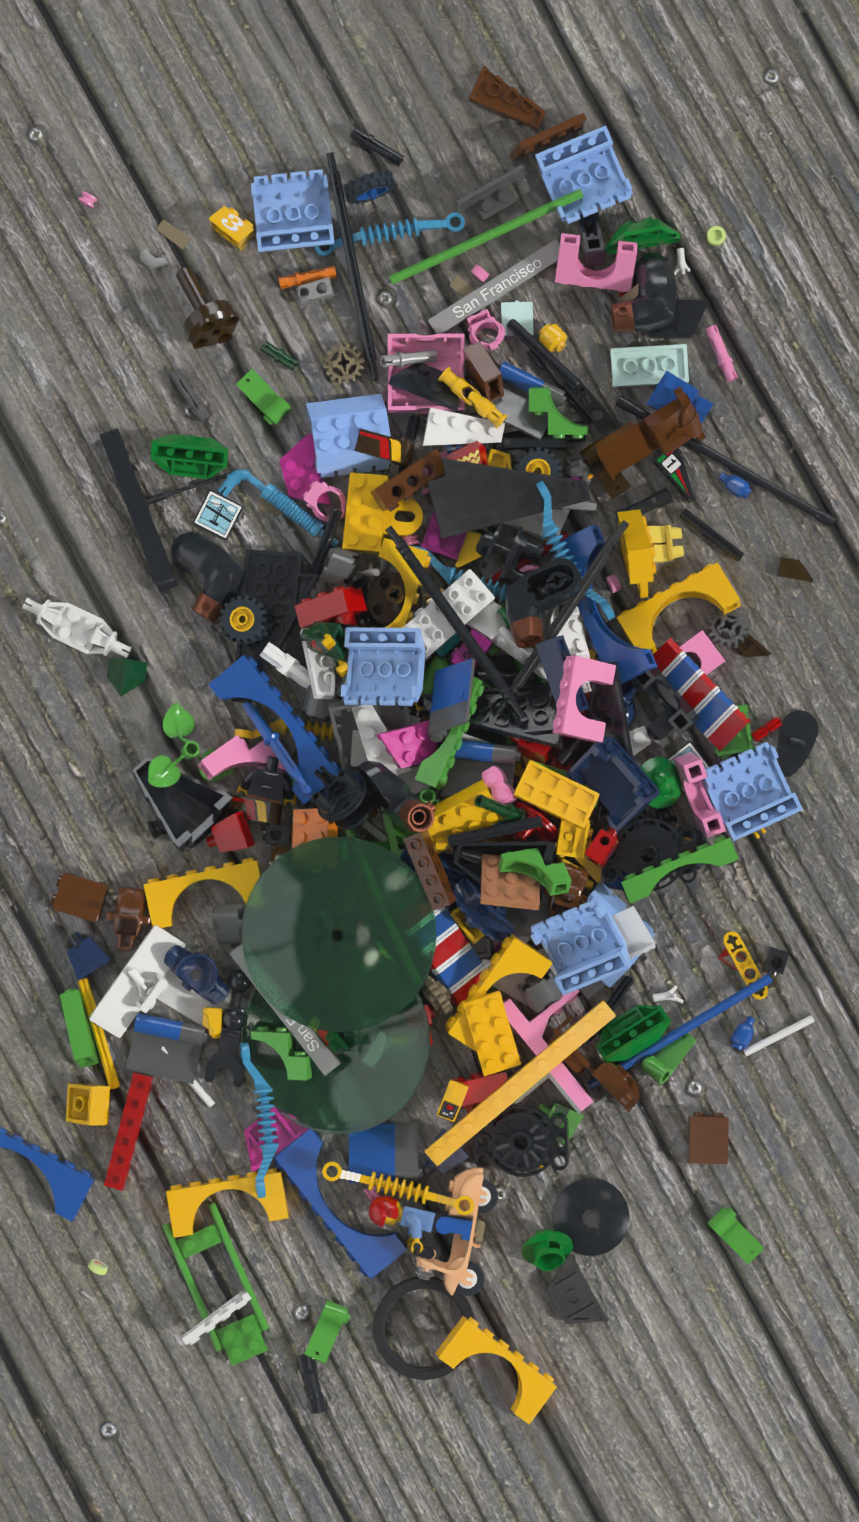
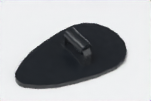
M797 710L790 712L784 717L780 726L778 763L784 777H790L803 765L818 736L819 727L817 721L812 714L806 711Z

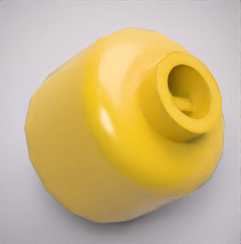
M546 324L540 330L539 341L549 352H560L564 349L567 335L557 324Z

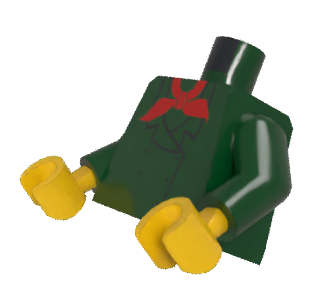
M314 622L310 631H302V641L309 642L315 653L332 657L336 665H339L335 669L341 677L347 674L348 665L344 662V657L348 649L344 647L345 633L339 623Z

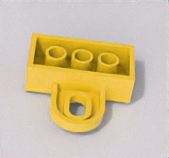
M350 472L342 549L359 553L379 554L384 534L388 535L385 529L392 525L399 536L412 535L418 531L423 522V512L420 505L413 499L407 501L403 499L398 502L399 507L393 511H382L370 492L387 481L389 477ZM398 511L412 512L415 514V519L412 522H400L395 520V514Z
M640 509L617 512L618 527L623 520L629 523V526L619 540L630 584H637L640 598H648V582L654 581L653 574L656 573V564L653 561L655 549L654 545H652L646 517L642 516Z
M483 779L434 805L436 808L434 822L428 829V832L438 854L451 848L448 844L447 836L490 827L503 820L501 815L475 805L477 795L482 794L493 799L491 789L486 786ZM494 837V838H489V839H485V840H480V841H475V842L494 841V843L498 842L497 839H496V837Z

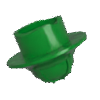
M661 757L650 758L645 761L640 768L659 789V795L649 806L658 809L671 806L677 801L682 790V783L675 764Z
M553 1229L536 1231L535 1235L523 1244L521 1252L523 1259L528 1263L535 1265L543 1271H552L565 1262L566 1257L573 1249V1244L568 1235L553 1231Z

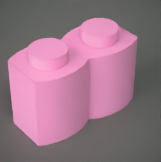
M492 766L482 772L483 781L491 789L494 800L503 804H511L517 800V797L513 796L515 790L507 783L506 774L500 767Z

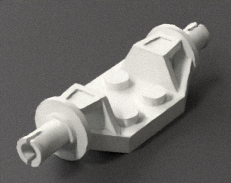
M27 598L25 602L32 606L23 604L22 609L36 614V623L41 624L52 638L85 654H103L107 656L109 652L113 651L127 658L129 654L122 651V649L128 652L131 651L130 646L116 640L117 632H113L103 619L70 603L51 602L48 599L41 605Z
M566 601L558 604L549 612L545 622L547 629L559 613L560 605L565 604ZM577 606L557 637L564 636L571 656L590 659L583 624ZM588 681L581 685L584 693L592 691Z

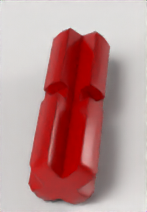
M774 717L764 724V727L761 726L752 732L751 737L755 742L761 740L768 735V732L771 733L782 725L781 720L778 717Z

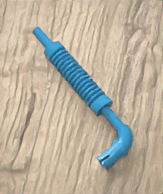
M237 469L231 474H227V478L217 489L222 495L228 497V494L236 484H239L241 480H247L262 492L260 495L262 498L271 503L272 506L274 505L275 508L277 507L278 510L280 509V512L289 516V519L292 518L291 520L300 525V527H303L304 530L306 529V532L309 531L315 538L318 535L322 537L324 533L323 528L325 524L311 516V513L308 514V511L305 512L303 507H300L299 504L297 505L296 502L294 503V500L291 501V498L288 499V496L282 494V491L279 492L280 490L273 484L269 483L266 486L246 469ZM333 537L331 545L336 547L340 541Z

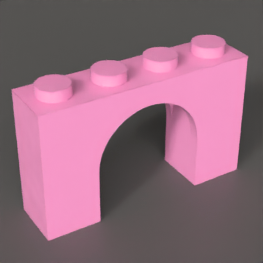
M561 233L555 282L564 285L572 284L581 287L628 292L632 286L638 243L618 241L614 263L603 270H592L585 267L578 258L580 235Z
M566 656L563 664V678L560 682V695L556 703L557 712L553 721V733L590 742H603L606 723L591 720L581 715L576 706V693L579 687L586 681L601 685H613L616 665L580 656Z
M692 752L673 758L697 829L708 838L726 831L720 813L712 806L704 788L702 779L707 778V774L702 760Z

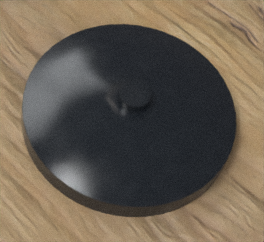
M582 1178L570 1183L560 1192L553 1206L552 1221L555 1231L568 1235L572 1240V1251L581 1255L597 1256L611 1251L623 1240L629 1227L630 1214L624 1196L614 1185L599 1178Z

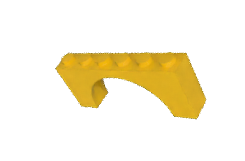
M386 538L383 540L379 557L393 564L399 571L405 585V601L400 614L385 628H403L413 618L414 612H411L413 604L417 605L420 595L417 593V590L422 584L395 548L396 544L393 540ZM409 546L422 566L428 568L431 557L428 556L429 552Z
M718 562L708 564L699 573L690 574L686 580L672 584L664 592H657L653 595V598L639 602L635 608L622 611L617 617V621L630 645L650 649L652 654L656 653V645L652 638L654 622L659 613L676 600L683 598L704 599L717 606L724 615L740 607V598Z
M252 857L243 859L242 864L235 865L234 862L224 863L223 868L216 869L215 866L204 868L205 872L197 873V870L185 872L186 876L178 877V874L166 876L167 880L159 881V878L147 880L148 884H144L152 928L154 925L160 928L174 926L173 910L178 897L193 883L206 879L220 880L234 887L244 899L247 910L267 906L266 898L261 897L263 883L258 860L253 861Z
M511 934L510 937H506L502 942V948L499 953H495L491 958L490 966L481 972L478 983L470 988L469 996L465 1001L485 995L497 980L509 974L528 973L542 979L552 965V961ZM463 1000L458 1005V1011L455 1016H451L448 1019L446 1031L476 1051L462 1004Z
M277 1168L267 1170L264 1177L265 1198H257L255 1178L258 1171L248 1172L245 1177H239V1174L227 1176V1180L221 1181L220 1178H212L208 1180L209 1183L201 1184V1181L190 1182V1186L182 1187V1184L170 1186L166 1194L173 1237L193 1235L194 1219L200 1204L213 1193L226 1189L241 1190L254 1196L265 1208L269 1221L289 1218L282 1171H277Z
M462 1316L435 1354L453 1369L465 1358L478 1353H493L507 1359L514 1366L518 1378L517 1396L510 1409L515 1415L530 1424L557 1388L553 1382L554 1378L546 1372L544 1375L538 1371L539 1367L530 1361L529 1364L523 1360L524 1356L517 1350L514 1352L509 1350V1345L502 1339L499 1341L494 1339V1334L487 1328L482 1330L478 1327L479 1323L472 1317L467 1319L465 1316Z

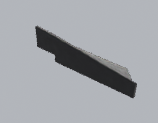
M583 420L574 422L576 424L585 425V422ZM547 427L539 441L521 431L503 433L502 442L492 443V449L528 450L541 447L543 450H566L567 442H585L586 435H584V438H572V435H565V438H553V435H548Z

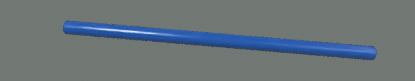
M766 974L661 1037L659 1041L630 1059L621 1061L618 1064L627 1070L773 982L769 974ZM596 1077L586 1082L591 1091L602 1085Z

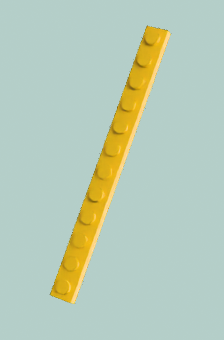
M602 1000L426 1148L425 1153L437 1166L440 1165L616 1016L615 1013Z

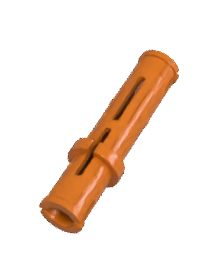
M330 266L308 272H295L293 275L278 277L282 290L289 287H299L327 277L330 279L337 278L335 266Z

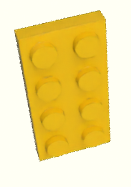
M532 760L528 762L513 796L582 830L585 828L600 795Z
M500 991L462 1002L483 1075L487 1076L521 1065Z

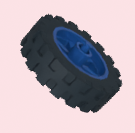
M380 170L379 172L374 171L371 174H364L362 177L349 181L343 189L348 203L360 204L361 202L365 203L368 200H375L377 197L385 196L384 194H388L391 190L395 189L396 184L391 171Z

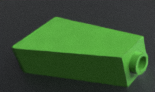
M68 989L63 994H60L74 1061L80 1068L100 1064L81 992L76 989Z

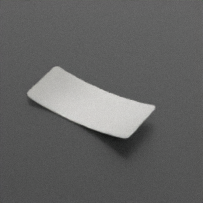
M353 730L351 766H358L366 761V752L359 731Z

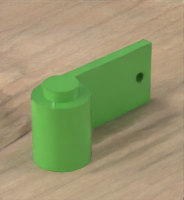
M253 369L236 384L264 414V420L269 425H277L292 411L290 405L282 397L278 396Z
M689 1033L683 1035L663 1047L656 1057L654 1055L646 1057L641 1064L642 1071L657 1083L663 1084L674 1072L697 1039Z
M722 1207L707 1224L749 1265L765 1248L735 1219L737 1214L730 1207L727 1209Z
M330 1300L326 1301L304 1355L326 1364L342 1324H347L350 1317L348 1308Z

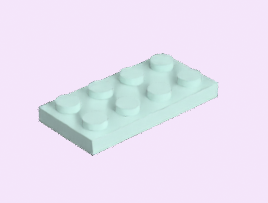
M687 344L610 349L612 388L658 385L666 370L689 383Z

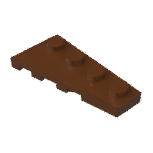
M483 66L469 101L538 131L546 111L529 98L522 96L518 93L517 89L513 86L510 87L503 82L502 78L498 75L495 76L486 66Z
M579 114L520 141L510 154V158L515 162L555 140L564 138L572 131L573 133L578 132L583 128V124L587 120L585 114Z

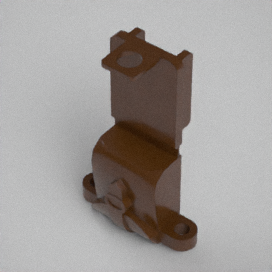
M681 387L673 390L676 397L674 401L647 416L643 421L636 424L630 422L596 442V453L606 473L613 480L615 475L652 454V451L657 448L661 453L668 454L691 438L695 437L698 442L706 439L698 412Z
M572 1015L553 1031L555 1035L548 1041L549 1045L562 1035L560 1031L574 1018ZM577 1049L564 1059L577 1074H581L586 1068L593 1071L592 1074L628 1112L638 1102L640 1096L639 1087L632 1076L620 1064L616 1066L611 1062H605L594 1071L591 1063Z

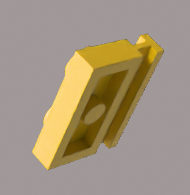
M561 819L555 854L584 859L590 820L587 821L585 828L582 830Z

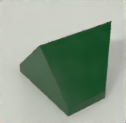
M109 658L107 678L121 697L145 682L147 663L130 659Z

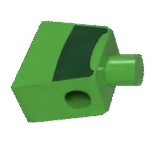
M554 1102L551 1108L542 1103L537 1108L545 1113L550 1120L555 1114L565 1115L568 1119L569 1139L584 1117L581 1112L578 1114L576 1110ZM556 1118L554 1125L557 1128L564 1127V1121ZM561 1137L555 1138L561 1145H565V1141Z

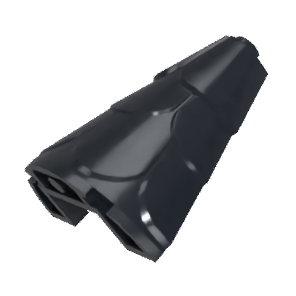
M145 758L141 762L138 761L132 768V775L146 802L150 803L158 821L164 827L172 844L180 852H184L185 848L188 851L194 848L212 832L211 827L221 821V813L228 811L233 797L228 795L227 792L182 773L178 781L169 787L160 788L152 786L148 783V768L152 760Z
M549 841L471 842L454 846L452 857H454V864L478 883H481L482 854L501 856V854L538 848L546 866L554 862L555 855L553 853L556 851L557 843ZM541 883L540 901L543 898L545 887ZM517 908L523 914L533 918L538 911Z

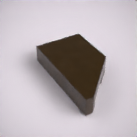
M780 558L778 577L813 582V578L800 560Z
M748 634L747 638H744L743 644L738 642V648H735L745 657L769 656L771 654L750 634Z

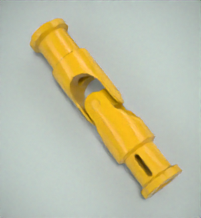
M450 367L446 368L438 378L440 382L446 383L451 388V391L460 399L473 406L479 415L491 421L496 429L508 417L506 414L503 415L498 411L491 401L482 397L479 391L465 379L459 378L454 374ZM465 389L472 390L473 392H470L466 399L462 391Z

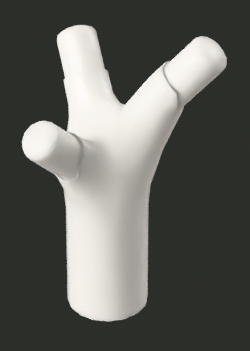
M684 248L676 249L677 265L674 275L679 270L684 275L685 270L690 272V268L685 262Z
M370 563L369 569L357 573L369 576L371 581H374V576H379L380 570L374 569L373 563Z
M131 968L128 974L137 984L139 996H143V990L147 989L145 984H151L152 980L142 978L134 968Z
M676 985L667 992L653 994L654 1002L673 1000L683 1003L684 1001L676 997V994H673L677 989Z

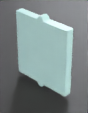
M516 300L515 302L501 303L502 325L505 328V336H515L506 326L511 319H515L531 335H534L533 302H519Z

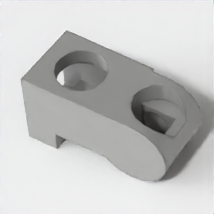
M329 277L296 288L300 304L335 297Z

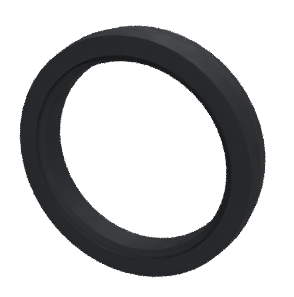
M430 1276L413 1277L395 1285L381 1300L374 1317V1339L383 1359L398 1373L418 1380L437 1379L454 1371L464 1360L454 1369L445 1362L434 1366L420 1367L403 1361L391 1349L386 1337L385 1322L390 1308L401 1296L410 1291L432 1289L452 1299L458 1306L462 1316H465L467 1319L469 1317L475 1319V1316L467 1298L456 1291L451 1296L445 1288L444 1280Z

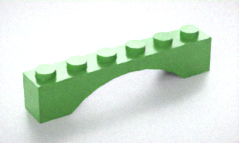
M473 677L469 719L477 708L476 701L478 696L480 697L484 690V682ZM469 720L466 724L451 728L440 748L421 762L415 780L439 790L445 786L449 768L451 769L455 762V753L462 745L461 738L463 733L469 728Z
M725 836L715 839V844L711 846L705 843L696 847V852L690 854L688 850L678 854L679 859L672 861L669 858L661 861V866L657 868L651 865L642 869L643 873L636 876L634 872L625 876V881L621 883L630 904L650 896L660 879L678 867L694 863L712 864L721 867L739 860L731 838L726 839Z

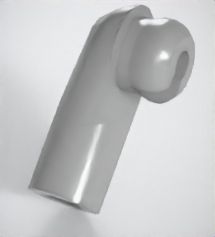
M146 249L140 252L141 262L149 268L167 265L166 256L155 258Z

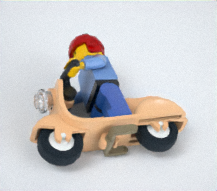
M483 1167L466 1169L449 1181L448 1192H451V1198L458 1199L464 1195L471 1197L473 1200L474 1209L468 1215H461L456 1211L455 1207L446 1204L445 1211H448V1216L407 1205L400 1207L398 1199L390 1196H378L369 1205L368 1215L370 1220L379 1227H383L384 1224L393 1226L397 1222L401 1226L408 1227L410 1238L406 1244L408 1250L413 1255H416L415 1259L417 1260L416 1266H418V1269L415 1271V1274L418 1275L419 1279L430 1280V1277H434L433 1269L443 1272L444 1285L451 1296H453L455 1291L463 1296H472L478 1293L484 1284V1273L481 1267L469 1261L472 1246L479 1248L481 1247L480 1243L483 1241L485 1222L476 1219L477 1213L483 1214L491 1211L498 1201V1191L495 1185L483 1179ZM461 1200L459 1208L462 1211L469 1210L470 1202ZM422 1231L435 1234L437 1232L441 1234L454 1233L448 1262L445 1263L435 1259L436 1252L428 1246L423 1248L420 1242Z

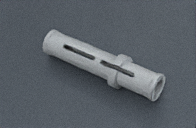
M435 350L411 353L397 352L394 355H382L380 359L384 361H380L383 368L390 366L404 367L407 364L436 362L437 358H433V356H437Z

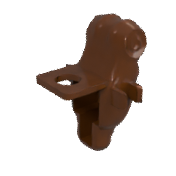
M565 864L572 880L568 893L550 896L545 888L544 894L549 896L548 906L550 909L547 919L558 914L563 916V912L574 907L579 908V905L587 902L588 897L582 894L589 874L585 869L576 867L573 864Z
M126 886L119 888L116 909L106 913V920L113 921V930L118 939L117 948L122 951H131L134 948L135 939L141 933L143 924L149 925L151 918L150 915H144V906L146 904L145 890Z

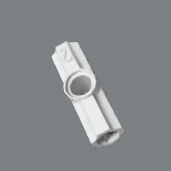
M270 642L265 646L260 654L262 658L275 666V669L283 675L292 678L303 688L307 689L310 686L308 670L300 665L299 661L288 653L285 654Z

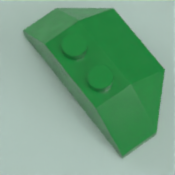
M652 217L644 218L641 220L642 222L638 223L627 221L618 228L605 247V256L617 253L618 241L638 243V250L676 243L680 241L681 236L680 233L659 219L653 220Z
M172 434L151 441V460L156 462L169 475L209 479L222 469L227 468L228 448L212 438Z
M636 1005L604 1026L596 1048L605 1062L628 1060L659 1041L670 1025L671 1020L662 1006Z

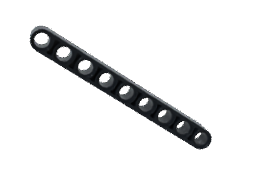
M118 428L99 434L159 592L178 586Z

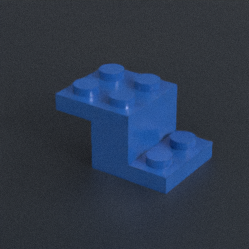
M666 370L646 405L656 411L676 399L673 390L681 387L695 406L702 424L713 403L699 396L698 389Z

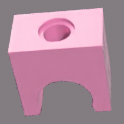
M703 630L680 646V649L686 654H692L698 659L699 668L706 675L725 662Z

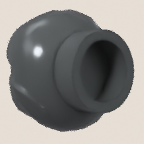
M580 455L569 457L567 459L568 464L565 467L567 477H578L579 480L586 481L588 485L593 477L592 474L588 473V463L583 461Z

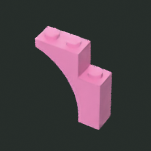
M237 735L201 760L198 767L208 780H211L216 775L231 768L241 766L258 767L259 764L266 765L268 756L276 757V755L269 746L264 745V740L248 750L245 740L240 739ZM279 761L277 768L284 769L286 773V769Z

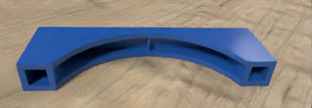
M598 525L589 526L560 541L567 542L563 549L570 548L567 556L574 555L571 561L578 563L576 567L581 569V576H584L605 544ZM584 595L578 604L579 612L583 618V625L590 634V641L597 651L598 661L604 663L618 662L621 684L658 667L650 649L635 647L618 638L602 620L595 601Z
M243 655L208 685L221 700L232 698L252 699L271 708L283 719L296 743L298 768L307 785L312 787L313 793L310 796H304L301 791L302 788L296 781L292 790L303 804H308L311 802V796L315 792L322 793L325 789L324 783L315 776V770L318 769L321 772L319 767L324 766L332 775L337 777L338 772L342 769L336 761H331L328 757L330 754L324 746H319L316 742L318 738L312 731H307L304 727L306 723L300 716H295L292 712L294 708L288 701H283L280 697L282 695L280 690L276 686H271L268 682L270 680L268 675L264 671H259L256 667L258 665L256 660L252 656Z
M0 1126V1147L22 1154L43 1172L53 1192L55 1213L73 1222L96 1179L92 1176L93 1173L86 1169L81 1171L75 1168L76 1165L68 1160L63 1162L57 1159L59 1156L53 1152H43L40 1150L41 1147L32 1142L28 1144L23 1141V1137L17 1134L12 1136L6 1133L7 1129Z
M311 1127L275 1155L276 1161L274 1163L280 1171L285 1170L288 1174L286 1178L292 1186L297 1185L300 1189L298 1193L304 1201L308 1200L312 1204L310 1208L316 1216L320 1215L324 1219L323 1225L329 1232L332 1230L335 1233L337 1243L341 1247L344 1245L347 1248L349 1258L353 1262L356 1260L359 1263L360 1272L365 1277L369 1276L372 1279L407 1250V1246L396 1232L389 1234L362 1232L341 1221L330 1210L322 1197L317 1181V1159L323 1141Z

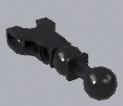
M242 969L233 970L227 978V984L232 990L230 1005L225 1006L226 1010L222 1014L223 1027L218 1053L213 1055L206 1064L205 1082H213L217 1070L227 1068L233 1073L234 1086L241 1087L243 1084L246 1068L239 1056L241 1028L245 1024L246 1017L244 1014L245 1008L241 1007L243 992L250 988L252 982Z

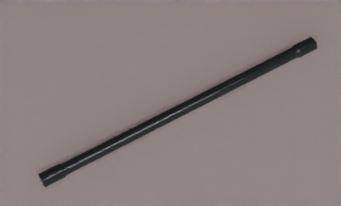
M620 396L616 403L617 407L642 420L651 415V413L623 396ZM691 438L685 443L809 514L829 528L836 521L837 518L817 509L704 443L698 442L697 439Z

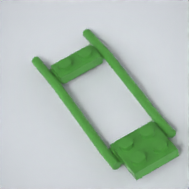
M213 1203L208 1207L215 1224L195 1232L193 1235H188L176 1241L170 1224H165L162 1227L202 1320L208 1317L209 1314L184 1259L219 1243H224L245 1292L252 1298L249 1302L254 1311V1314L218 1330L214 1328L209 1332L216 1352L225 1348L231 1365L234 1366L268 1351L261 1332L269 1329V1326L230 1240L218 1208Z

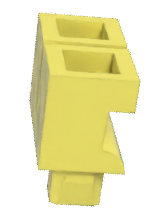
M671 525L648 526L652 545H654L655 557H653L655 564L670 562L674 558L684 556L683 546H673L672 542L673 539H682L681 528L671 527Z

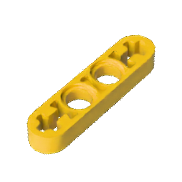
M733 931L725 933L723 944L745 985L748 986L749 983L755 982L758 978L760 979L762 976L739 934ZM729 935L732 937L736 936L737 939L734 941L736 946L740 944L742 948L734 950L733 953L731 952V949H734L733 945L727 943ZM740 951L746 954L744 962H738L735 958L736 954ZM749 968L755 971L753 979L745 977V971ZM767 986L764 987L762 996L754 993L752 997L759 1000L764 999L768 994Z

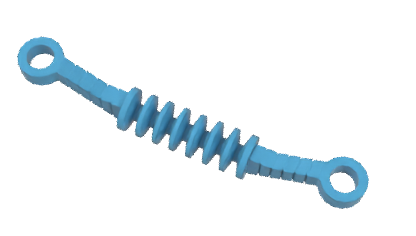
M451 213L447 216L446 220L417 221V218L414 217L412 224H410L408 219H406L405 225L398 220L397 227H395L393 221L390 224V228L387 227L386 223H383V229H380L378 224H376L375 231L372 230L371 226H368L367 232H365L363 227H360V232L352 234L354 244L362 242L363 246H366L367 240L373 245L374 238L379 243H381L382 237L385 238L386 242H389L390 235L394 241L397 234L400 235L401 239H404V233H407L408 237L411 238L412 231H414L416 236H420L419 232L423 230L448 229L450 232L458 233L464 228L465 220L459 213ZM458 218L461 224L458 227H452L450 220ZM342 239L334 240V244L330 245L328 251H321L319 246H315V250L322 257L330 256L333 250L343 247Z
M540 481L536 484V487L544 500L542 538H549L546 545H553L549 551L557 552L553 559L565 558L571 561L574 555L567 556L570 548L563 549L567 542L559 541L563 535L556 536L560 529L556 527L552 520V497L544 482ZM589 588L585 596L600 604L608 621L615 618V614L607 600Z
M411 545L412 547H415V548H418V549H422V550L428 551V550H426V549H424V548ZM429 552L428 556L431 557L430 564L445 579L448 585L451 586L454 581L464 574L462 569L456 574V567L451 568L442 565ZM483 576L481 582L492 592L495 598L499 595V601H505L506 590L509 587L508 583H504L501 588L500 581L493 585V579L490 578L485 583L486 578Z
M247 1042L240 1043L241 1060L254 1080V1094L260 1095L254 1101L261 1103L255 1109L261 1110V1113L256 1115V1117L262 1118L261 1121L257 1122V1125L263 1126L262 1129L258 1130L259 1133H264V1136L260 1137L259 1140L265 1141L264 1144L260 1145L263 1160L255 1178L257 1198H265L264 1177L279 1147V1143L273 1142L278 1136L272 1135V1132L276 1131L277 1128L271 1127V1124L276 1123V1120L270 1119L271 1116L275 1115V1112L269 1111V1109L275 1106L268 1104V1101L273 1100L274 1097L267 1096L273 1089L267 1084L252 1062H250V1050Z

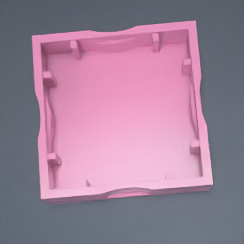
M388 334V355H394L397 352L411 353L435 350L437 356H433V358H437L436 362H425L423 364L441 371H445L446 368L450 367L454 374L464 379V334H435L428 336ZM412 364L404 365V367H388V414H429L430 408L454 413L465 412V402L459 397V408L457 411H454L389 384L391 376Z

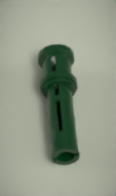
M482 794L477 795L475 798L476 806L497 813L506 821H518L527 818V811L523 808H515L513 804H503Z

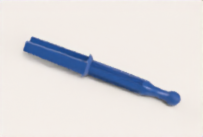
M246 701L242 707L263 737L264 745L272 749L290 777L302 788L303 795L310 796L313 793V789L310 785H307L300 769L279 741L280 735L274 733L256 707Z

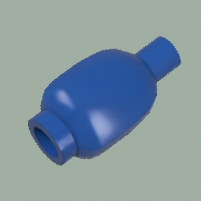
M722 472L718 478L724 482L725 488L738 498L743 497L747 499L752 492L749 484L736 475L728 476Z
M748 1016L745 1023H740L736 1027L731 1037V1046L742 1051L743 1048L749 1046L754 1034L752 1027L755 1021L754 1018Z

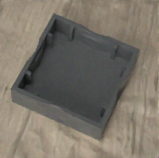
M343 700L327 703L341 769H346L348 773L357 772L356 766H351L353 730L359 731L352 708L362 706L361 701L358 705H345ZM379 702L377 705H372L388 731L411 725L408 706H399L398 702L395 706L380 705ZM420 764L410 766V768L420 766Z

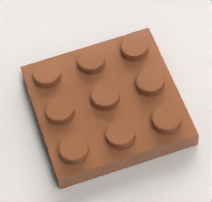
M482 854L480 904L539 910L540 882L522 873L500 872L498 867L500 856Z

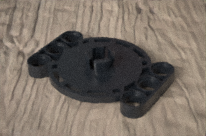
M644 818L631 822L618 833L616 838L619 843L615 848L616 857L613 860L609 859L602 869V877L607 882H614L619 877L625 881V876L634 872L636 876L643 873L642 869L651 865L657 868L661 866V861L669 858L672 861L679 859L678 854L683 853L686 849L696 852L697 832L692 827H685L678 833L669 823L655 818ZM643 821H655L656 824L644 825ZM639 823V827L634 828L632 831L628 830L632 825ZM660 823L668 826L671 831L669 832L665 828L660 827ZM691 830L694 837L691 841L684 840V831ZM604 840L602 845H608L610 841ZM647 847L654 849L655 853H657L652 862H647L643 858V851ZM697 863L687 864L670 871L660 879L655 886L656 888H653L652 891L668 887L678 877L684 883L693 882L697 878ZM608 868L615 869V878H607L606 870ZM685 869L693 871L692 879L686 880L683 877ZM667 878L671 879L667 884L660 886V882L665 881Z
M523 1104L511 1105L474 1135L475 1164L477 1167L487 1169L494 1162L502 1171L518 1177L539 1174L550 1164L555 1170H564L570 1160L568 1119L565 1115L559 1113L555 1114L550 1120L545 1113L533 1106ZM522 1108L527 1109V1111H515V1109ZM510 1110V1113L503 1118L500 1116L502 1113ZM531 1111L538 1113L540 1116H542V1118H539L537 1115L531 1113ZM556 1118L562 1119L564 1127L557 1128L554 1125V1120ZM518 1135H523L528 1140V1144L523 1148L515 1139ZM485 1136L489 1142L487 1145H481L478 1138ZM561 1137L565 1141V1145L563 1147L556 1146L555 1138ZM479 1156H488L489 1163L482 1164L479 1161ZM557 1156H562L565 1159L563 1166L556 1164L555 1158ZM538 1166H543L542 1168L533 1171V1169L537 1168Z

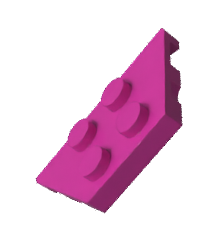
M311 433L279 460L289 498L303 500V494L311 489L309 486L313 481L324 482V478H321L320 473L316 472L314 461L316 455ZM326 492L319 496L317 503L331 505L328 493Z
M429 720L377 734V738L382 740L386 746L385 750L393 758L397 768L402 769L420 764L436 752L438 742H433L427 736Z
M277 1107L269 1110L270 1112H275V1115L270 1117V1119L276 1120V1123L271 1124V1127L277 1128L276 1131L272 1132V1135L278 1136L273 1142L279 1143L275 1155L312 1127L311 1123ZM259 1118L244 1130L251 1170L253 1172L260 1167L263 1160L260 1145L264 1144L265 1141H261L259 1138L264 1136V1133L258 1132L263 1126L257 1125V1122L261 1121L262 1118Z

